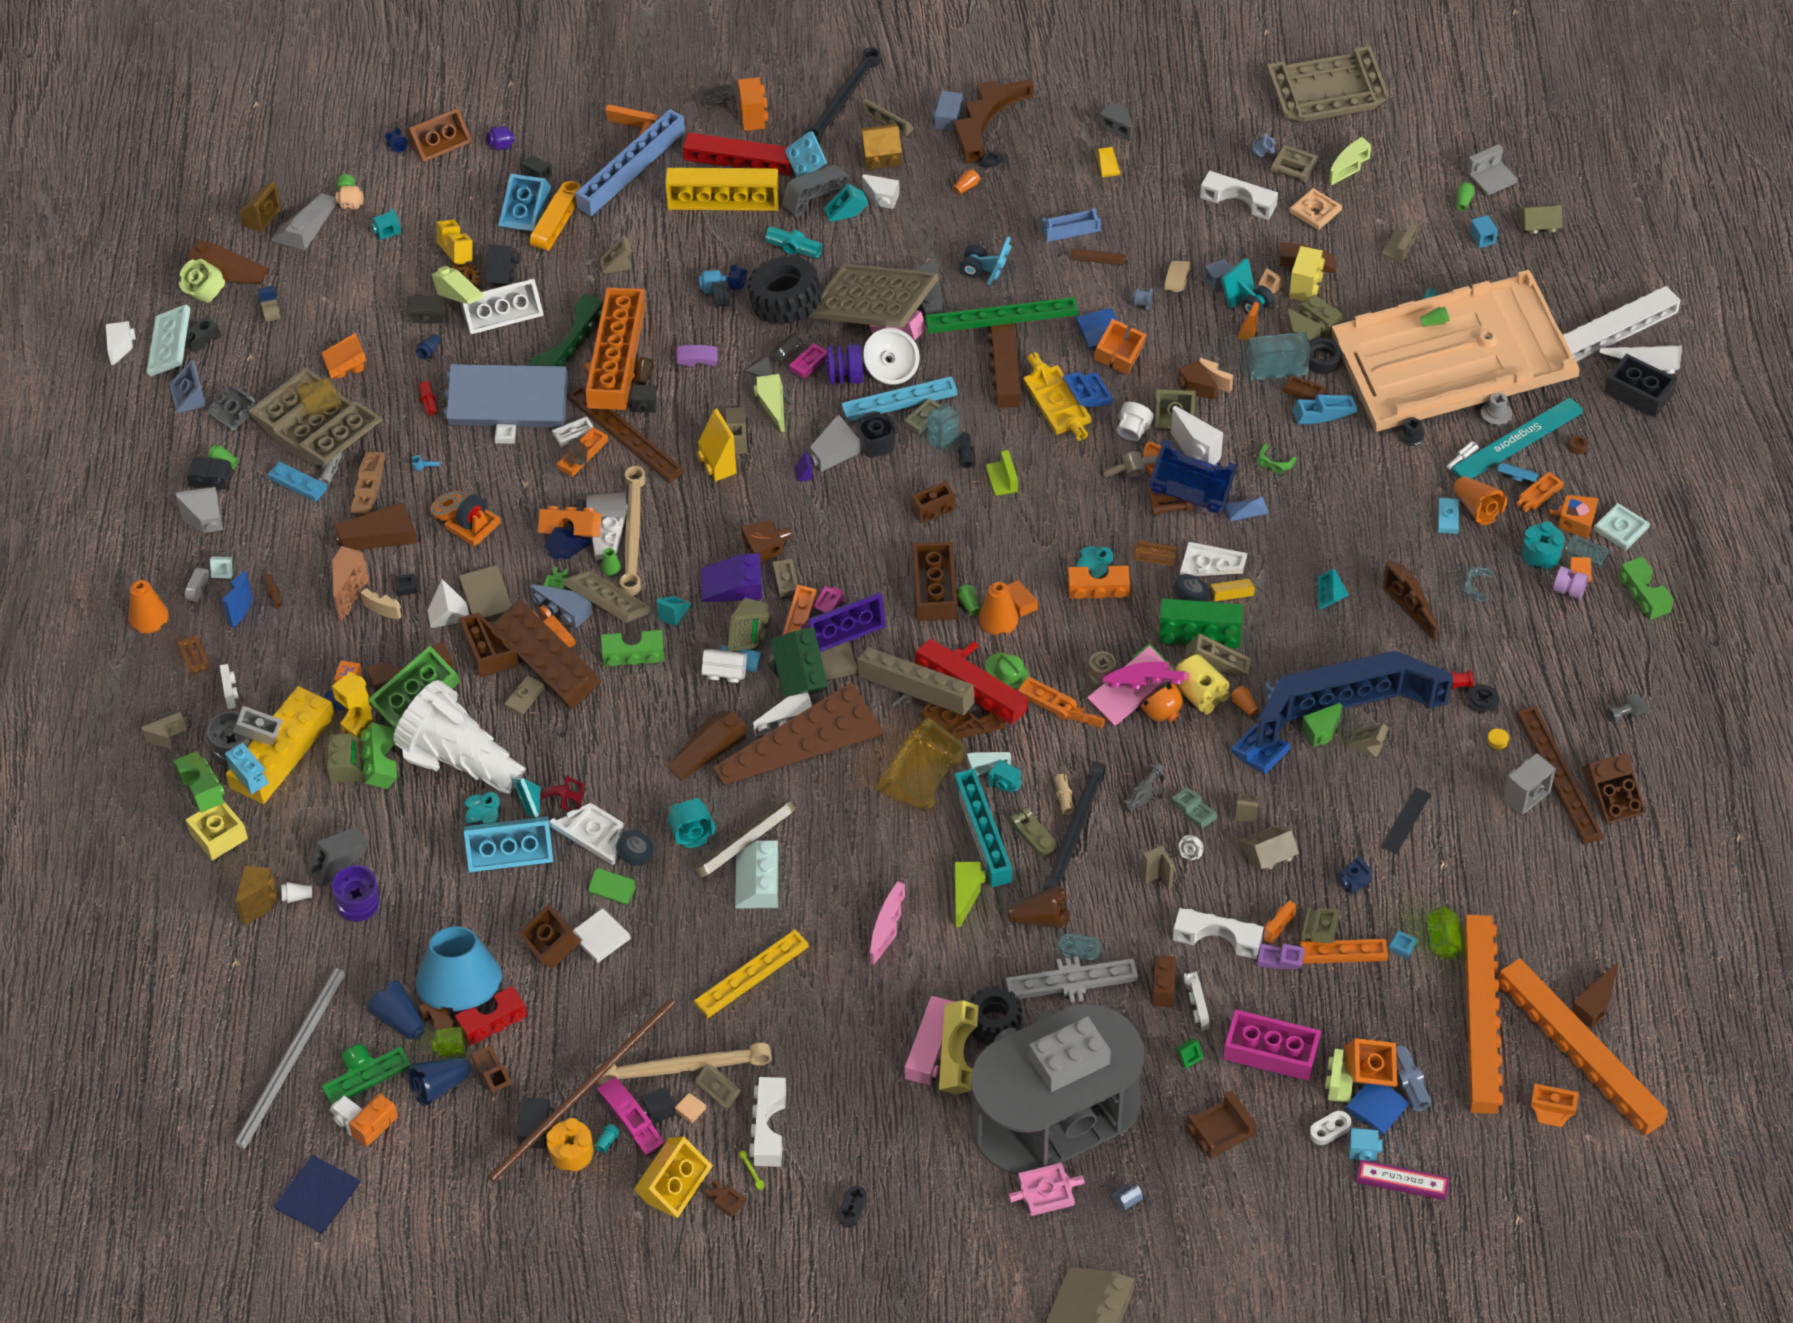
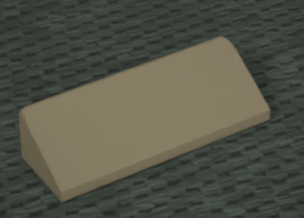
M867 99L863 100L864 114L884 125L898 124L899 133L904 136H908L914 130V127L904 119Z

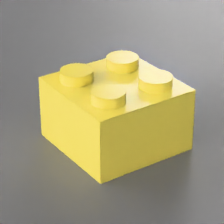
M1300 246L1291 275L1290 299L1306 301L1314 294L1317 296L1319 285L1317 284L1321 283L1323 278V272L1320 270H1323L1325 259L1322 258V250Z
M225 802L204 812L199 811L186 819L190 835L212 861L248 839L244 824Z

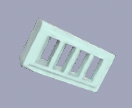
M1010 752L967 753L968 770L975 768L977 776L988 774L999 760L1011 765Z

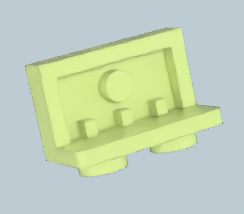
M1335 1049L1334 1057H1329L1327 1070H1332L1331 1076L1326 1077L1325 1089H1329L1328 1100L1349 1103L1353 1080L1345 1068V1062H1342L1344 1050Z

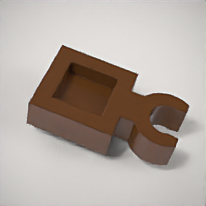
M717 1180L712 1181V1186L716 1188L715 1191H710L707 1188L704 1189L707 1198L715 1199L714 1206L730 1217H733L746 1202V1197L729 1185L722 1189L721 1184Z

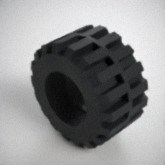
M988 986L985 987L984 991L978 990L977 995H972L969 1002L978 1005V1022L971 1035L973 1038L977 1037L978 1042L982 1043L984 1041L989 1046L991 1043H994L995 1037L1005 1029L1016 1028L1017 1031L1020 1030L1022 1026V1004H1020V999L1015 997L1013 991L1008 992V988L1005 987L999 989V986H994V988L990 989ZM990 1012H999L1005 1015V1017L999 1020H991L984 1015Z

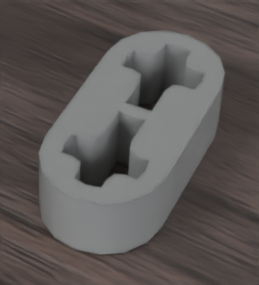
M199 567L195 569L185 590L186 600L194 602L199 600L209 579V571L207 569Z

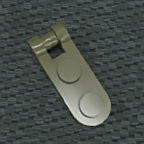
M1028 807L1021 809L1017 815L1009 816L1010 824L1039 856L1050 857L1055 854V839L1032 815ZM1023 820H1025V821L1027 822V823L1024 824V825L1021 823V821H1023Z

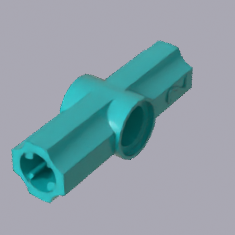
M769 227L765 236L766 242L783 247L784 251L791 255H795L798 252L818 258L821 254L822 243L805 238L803 233L798 230L787 232L775 227Z

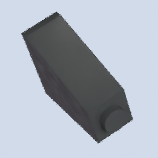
M354 827L317 841L308 874L321 886L325 885L335 877L338 871L352 865L365 855L369 839Z

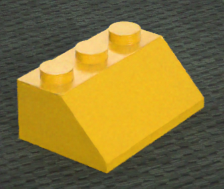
M684 1136L668 1138L634 1188V1191L648 1205L674 1218H678L713 1165Z

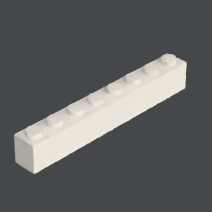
M1665 286L1661 289H1656L1646 296L1640 297L1632 303L1625 304L1615 311H1610L1608 314L1596 318L1586 325L1579 326L1569 333H1564L1563 337L1577 362L1600 351V348H1606L1678 313L1680 299Z

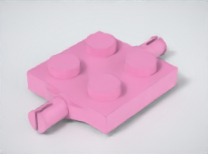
M1062 1163L1018 1173L1021 1190L1008 1193L1010 1203L1023 1199L1028 1206L1030 1215L1034 1216L1074 1206L1075 1201L1071 1192L1072 1187L1084 1185V1178L1082 1175L1069 1178L1064 1171Z

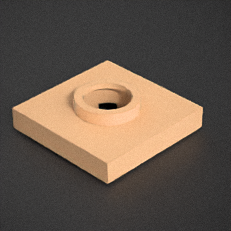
M1312 188L1290 208V213L1320 230L1342 210V205ZM1318 209L1320 213L1319 215H1314V212L1311 210Z

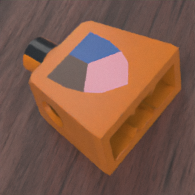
M1567 495L1564 505L1551 504L1549 515L1560 517L1558 526L1560 529L1589 539L1599 498Z

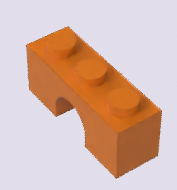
M547 506V509L539 510L538 533L564 536L565 526L568 522L572 521L574 525L573 535L600 537L602 514L596 513L594 508H583V511H577L575 507H565V510H559V507Z
M1108 566V575L1102 579L1093 578L1089 574L1088 567H1068L1069 599L1129 597V566Z

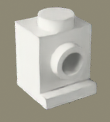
M343 1096L339 1101L333 1103L330 1111L334 1114V1121L340 1127L345 1126L347 1133L352 1136L348 1123L362 1108L346 1096Z

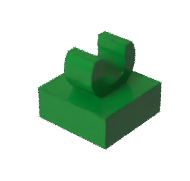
M1191 1038L1182 1045L1175 1047L1181 1066L1185 1069L1204 1058L1199 1042L1195 1038Z

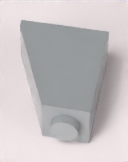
M840 415L837 416L810 446L809 457L811 464L822 472L859 454L860 439Z

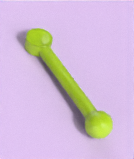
M744 1150L740 1151L739 1158L744 1160L756 1182V1189L762 1190L764 1182L759 1180L747 1158V1152Z

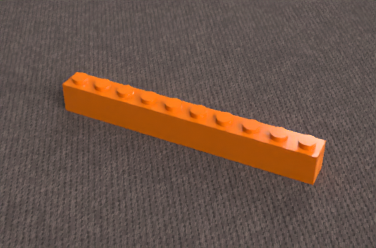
M1466 915L1464 924L1470 1113L1497 1114L1499 1106L1503 1105V1092H1499V1086H1502V1073H1498V1067H1501L1502 1055L1498 1054L1497 1049L1501 1047V1035H1497V1029H1500V1016H1496V1011H1499V998H1495V992H1498L1499 980L1495 979V974L1498 973V961H1494V955H1497V943L1493 942V937H1496L1497 927L1496 924H1493L1492 916Z
M1521 958L1500 971L1498 979L1500 988L1513 998L1517 1006L1522 1007L1527 1012L1529 1018L1542 1028L1544 1034L1557 1044L1561 1052H1567L1573 1064L1586 1074L1588 1080L1601 1090L1605 1098L1610 1099L1616 1105L1617 1110L1631 1121L1636 1130L1641 1131L1646 1136L1665 1123L1668 1110Z

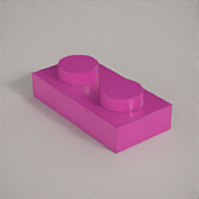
M813 343L789 365L790 371L805 379L825 361L827 350Z

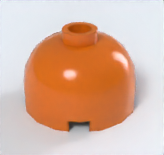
M1171 684L1172 688L1169 690L1167 687H1164L1147 699L1149 704L1146 706L1144 704L1141 705V708L1150 719L1158 722L1165 720L1171 722L1179 716L1177 712L1182 708L1183 698L1176 684Z

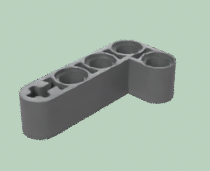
M834 164L794 178L786 186L782 206L795 217H800L805 213L810 199L843 188L849 182L850 175Z

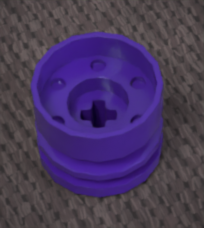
M848 344L846 353H842L841 346L837 345V354H833L832 346H827L828 350L825 361L826 374L830 385H835V377L839 376L840 385H843L844 376H848L850 384L863 383L860 344Z
M358 865L348 866L338 871L333 878L332 890L336 910L339 915L353 922L364 921L372 917L378 910L380 903L375 875L368 868Z

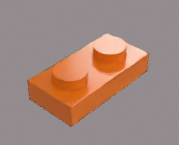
M1289 900L1285 906L1279 907L1272 921H1267L1263 930L1265 931V942L1271 945L1295 917V903Z

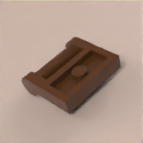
M1185 479L1147 484L1146 490L1153 516L1164 512L1193 510ZM1176 500H1183V501H1184V502H1180V503H1172V504H1165V505H1159V504H1158V503H1161V502L1176 501Z

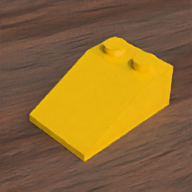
M715 409L698 441L699 451H697V456L700 462H704L707 474L712 475L716 482L737 472L734 435L718 409Z

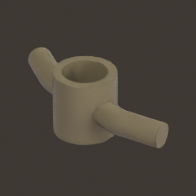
M1130 452L1122 457L1123 464L1104 470V474L1108 478L1126 471L1127 477H1138L1145 473V465L1161 463L1164 461L1163 455L1142 458L1140 452Z

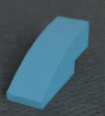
M1317 395L1315 400H1297L1292 412L1298 424H1314L1346 417L1356 413L1358 409L1352 396Z

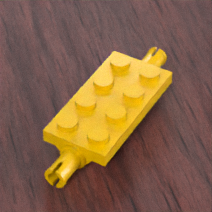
M1033 352L1034 356L1032 353L1029 354L1027 361L1032 366L1033 372L1023 377V383L1056 435L1072 430L1078 441H1081V437L1084 440L1088 436V432L1083 426L1091 423V416L1084 406L1077 403L1062 379L1065 375L1058 365L1049 367L1043 363L1038 353Z

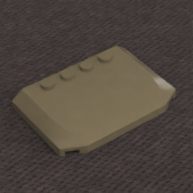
M1371 46L1355 48L1351 54L1285 65V61L1267 64L1266 69L1283 117L1287 119L1306 122L1373 110L1388 100L1389 97Z

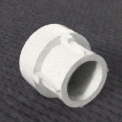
M1125 402L1118 415L1120 422L1116 432L1126 440L1138 442L1144 431L1149 429L1154 415L1147 407L1141 404Z

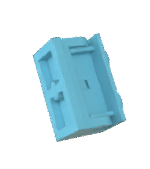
M244 743L225 753L229 769L251 794L269 784L262 773L265 771V768Z

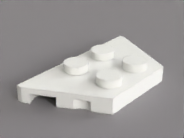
M589 803L578 810L568 812L564 818L557 821L554 818L549 821L550 827L611 865L615 864L617 857L616 843L624 830V823Z

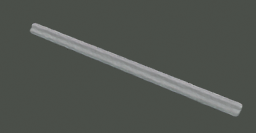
M333 969L236 1137L235 1145L242 1149L247 1147L345 976L343 970Z

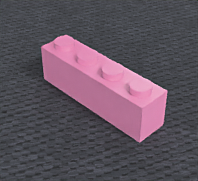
M931 996L905 1065V1079L931 1085L932 1079L937 1078L940 1068L938 1063L941 1060L944 1005L954 1001Z

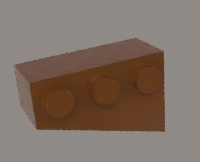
M479 612L459 618L462 638L479 677L518 666L517 650L514 647L511 648L506 643L505 638L499 636L494 631V627Z

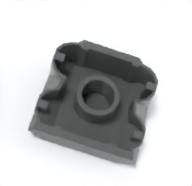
M226 386L222 391L223 398L214 401L207 413L228 429L234 431L251 416L248 410L258 402L237 386Z

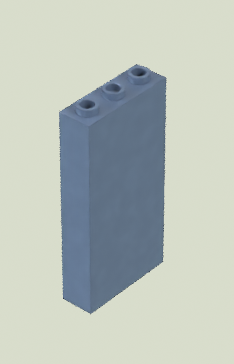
M451 364L450 371H447L449 389H446L445 398L448 401V407L444 408V418L447 419L449 425L496 426L497 424H516V427L559 428L565 425L568 383L566 367Z

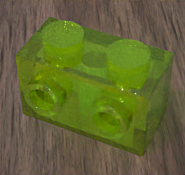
M1441 906L1426 914L1431 951L1447 960L1464 952L1459 914L1445 906Z

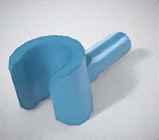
M419 455L412 457L414 463L411 464L416 471H420L427 466L440 467V462L423 461Z

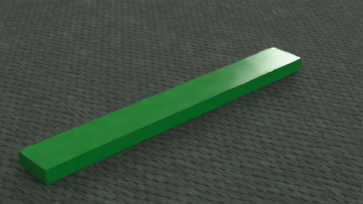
M1075 297L925 315V322L928 334L1077 316L1078 307Z

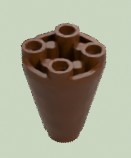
M1053 886L1019 900L1014 905H1010L1009 915L1011 922L1059 929L1065 928L1067 922H1070V913L1068 909H1065L1064 903L1067 900L1065 888L1060 889L1059 886Z

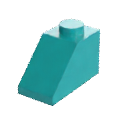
M847 184L824 207L829 221L834 222L857 216L869 203L862 190Z

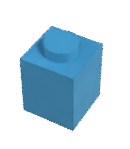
M1489 215L1471 220L1469 233L1477 246L1481 248L1496 243L1498 230Z

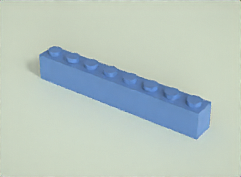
M671 109L662 115L575 193L577 209L589 216L594 215L685 133L684 116Z

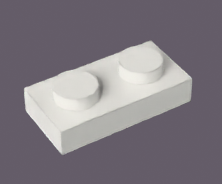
M228 664L220 665L228 709L236 708L235 700L239 698L237 688L232 685L236 683L234 671L230 672Z

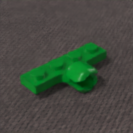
M356 1044L342 1053V1061L348 1072L322 1085V1090L332 1106L334 1102L339 1101L343 1096L349 1099L411 1068L409 1067L410 1062L401 1046L373 1059L363 1044Z

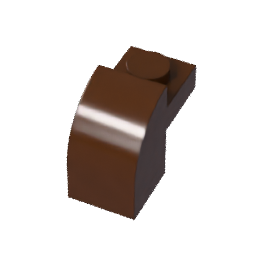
M492 1045L470 1054L480 1074L479 1078L490 1094L512 1084L504 1064H500Z

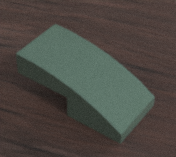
M1188 787L1172 797L1173 803L1201 829L1217 819L1216 811L1202 803L1201 796Z

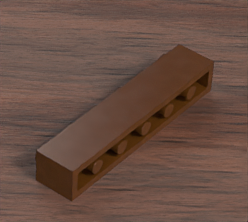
M1014 323L987 326V329L991 330L988 332V343H992V346H989V357H993V360H990V371H994V374H991L992 386L996 387V389H993V400H997V408L1020 407L1021 393Z

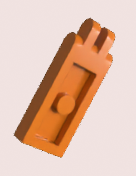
M1548 472L1520 494L1516 506L1519 508L1523 506L1522 510L1525 512L1530 509L1535 510L1562 489L1564 482Z

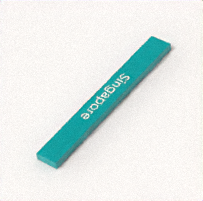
M1568 398L1452 467L1451 472L1458 478L1466 476L1473 479L1582 414L1583 408L1572 398Z

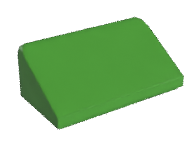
M596 868L588 892L628 905L636 886L633 879Z

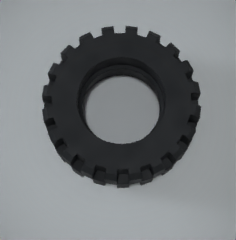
M784 255L776 259L774 257L768 262L761 263L760 267L754 269L747 283L748 294L754 313L760 319L771 324L778 323L779 325H784L785 323H795L794 321L797 320L801 321L805 316H810L813 313V309L816 310L822 299V290L816 268L804 258H797L792 255L789 257Z

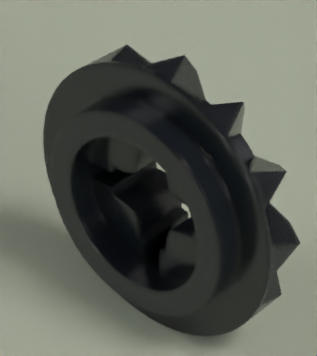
M1476 685L1469 689L1466 700L1468 701V706L1473 707L1475 712L1479 710L1484 714L1486 711L1492 712L1494 708L1498 707L1500 697L1498 692L1491 686ZM1479 697L1486 699V702L1479 701Z

